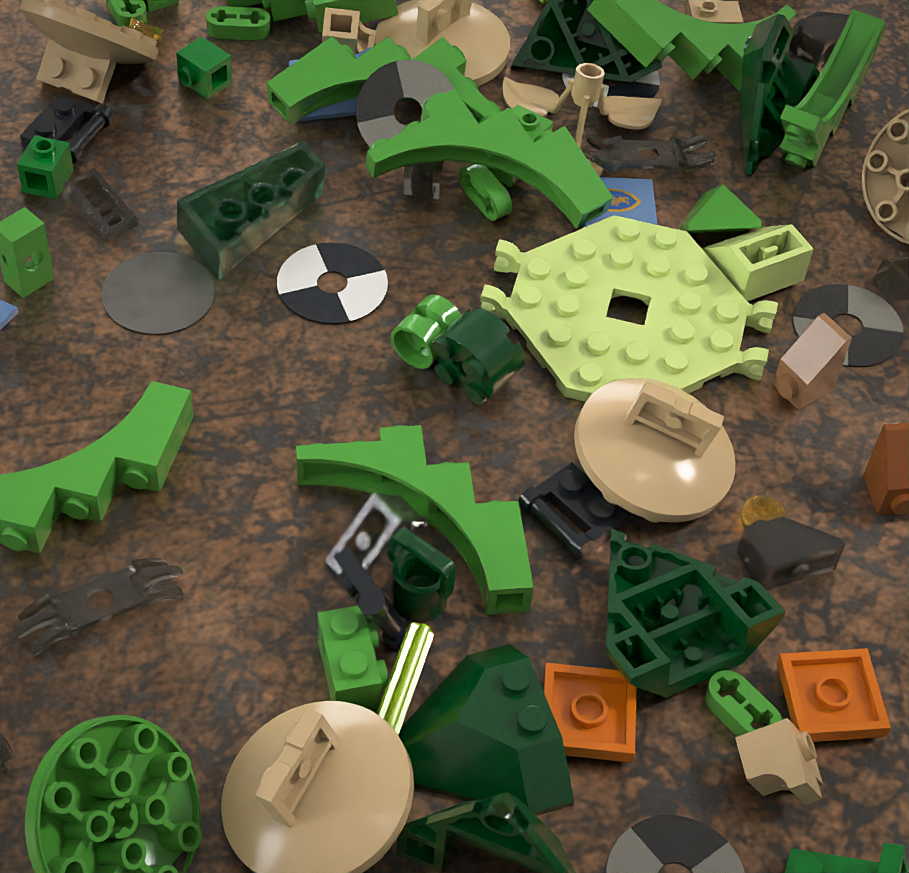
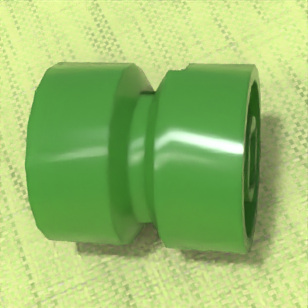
M439 295L426 296L413 309L411 314L406 316L393 329L391 343L394 350L406 363L415 368L425 369L430 367L437 359L432 342L460 317L461 313L449 300Z

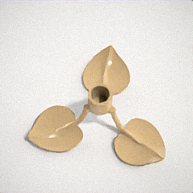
M591 63L579 64L576 67L574 80H568L567 88L561 97L550 89L518 83L506 76L502 85V97L507 108L510 107L512 110L518 104L545 118L549 112L553 114L558 113L571 94L574 98V103L581 106L575 142L579 148L581 146L587 108L592 107L594 102L598 101L597 106L600 114L608 115V119L612 124L622 128L637 130L645 129L652 124L662 101L661 98L604 97L605 85L602 84L604 70ZM582 151L600 177L604 168L601 157L594 152Z

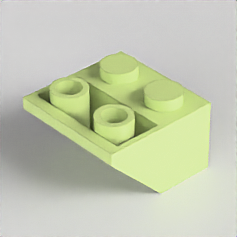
M792 224L762 227L702 248L746 301L804 281L813 253L812 246Z

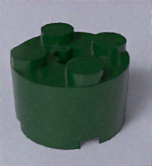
M478 307L472 312L468 309L432 342V347L437 354L436 360L438 364L435 366V372L438 377L448 385H451L453 382L464 388L467 397L476 405H481L490 399L524 367L525 355L519 341L513 346L506 336L511 331L509 327L490 311Z

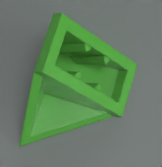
M722 184L702 194L679 226V230L687 231L689 234L752 231L761 228V219Z

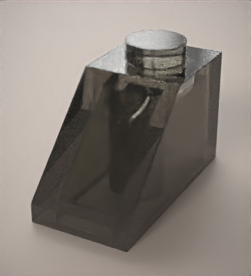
M818 11L806 18H801L793 27L795 32L790 42L789 50L803 61L815 64L818 70L823 68L850 15Z
M373 493L325 562L337 574L342 572V568L333 556L348 545L373 579L393 565V563L388 561L390 537L401 527L419 537L428 525V522L401 496Z
M782 516L768 521L757 520L744 527L736 553L751 579L758 581L766 590H770L835 570L845 544L839 537Z

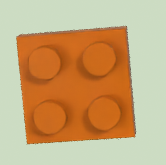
M868 648L783 653L779 655L777 667L791 722L800 732L807 731L812 742L887 737L891 726Z
M546 663L543 692L562 735L566 756L633 763L636 738L637 687L630 685L619 670Z

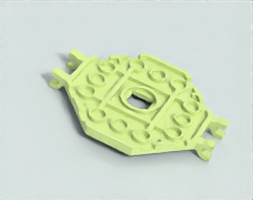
M613 215L525 253L520 252L513 243L499 239L495 253L497 258L494 271L518 273L510 298L506 297L499 288L485 284L481 294V301H483L481 308L490 311L498 318L506 319L513 330L518 329L527 341L526 347L541 367H547L557 380L556 386L564 397L586 402L602 386L613 381L628 378L660 381L677 387L688 394L702 388L704 382L716 376L723 378L734 372L761 381L769 349L753 347L744 352L740 351L745 325L754 327L756 330L770 334L778 302L763 300L758 301L754 305L749 304L687 231ZM628 296L642 300L649 306L645 324L639 325L606 317L611 298Z

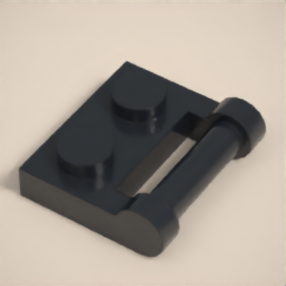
M59 93L20 135L22 147L27 148L34 135L68 142L70 144L72 163L75 164L82 156L83 148L102 127H108L115 119V114L105 104L94 106ZM85 122H87V123L82 127V129L73 137V139L70 140V138L80 129V127H81Z
M572 462L537 487L532 486L526 489L518 499L519 507L527 514L533 513L568 546L567 551L577 560L582 559L611 537V529L620 531L627 526L631 516L627 510L619 505L609 503L590 478ZM547 502H551L559 511H561L570 521H572L583 532H577L568 522H566L558 513H556L547 504Z
M347 545L333 556L343 570L336 577L349 595L356 601L364 616L374 620L381 628L382 637L387 645L392 649L400 650L408 626Z

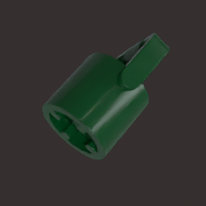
M401 527L389 539L388 561L393 563L391 603L400 617L410 622L424 623L432 621L443 613L447 606V598L454 590L456 566L450 558L409 530Z

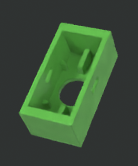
M25 207L0 221V265L3 279L22 298L54 280L45 223ZM30 255L31 260L25 263V260Z

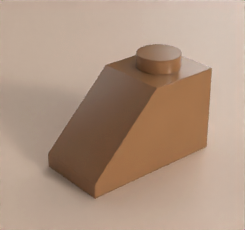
M822 313L782 356L772 385L782 397L788 399L798 410L832 392L852 337L828 315Z

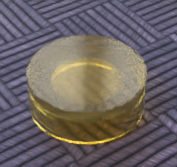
M131 18L129 28L143 33V35L157 40V42L161 41L164 29L148 22Z
M757 495L746 501L741 514V523L747 532L756 537H773L780 532L786 516L785 510L776 499L765 495Z

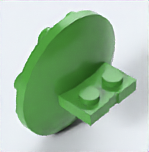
M129 715L102 716L74 726L62 735L48 750L30 786L25 811V836L28 855L34 872L178 873L177 869L171 865L182 852H187V858L181 873H186L202 839L200 829V797L197 782L191 768V761L188 755L182 751L167 732L152 722Z

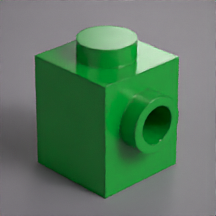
M200 37L176 52L178 80L205 98L209 99L233 83L231 55L205 38Z
M34 135L17 163L22 192L53 199L58 198L74 171L70 144L68 142Z

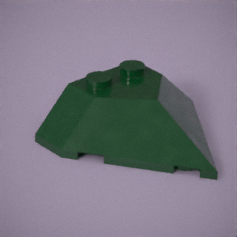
M548 0L528 34V38L511 63V66L573 75H575L576 67L579 64L591 63L604 70L603 79L630 83L663 68L657 58L645 68L587 10L594 0Z
M776 14L756 24L752 36L746 40L744 45L740 105L744 173L750 176L758 169V159L763 156L768 157L783 141L785 132L780 117L785 106H797L810 91L820 75L815 64L789 59L786 51L795 31L785 15Z
M611 529L606 654L630 685L666 698L710 679L719 671L730 670L743 664L785 618L786 611L758 581L744 576L740 581L716 573V566L650 543L649 547L646 548L627 541V534Z
M511 644L467 655L401 727L398 736L411 760L414 787L464 801L482 800L508 792L516 796L536 816L573 806L574 804L562 735L530 658Z
M508 792L482 800L465 801L405 823L397 838L396 855L440 873L443 871L456 840L538 873H576L560 839L523 802Z

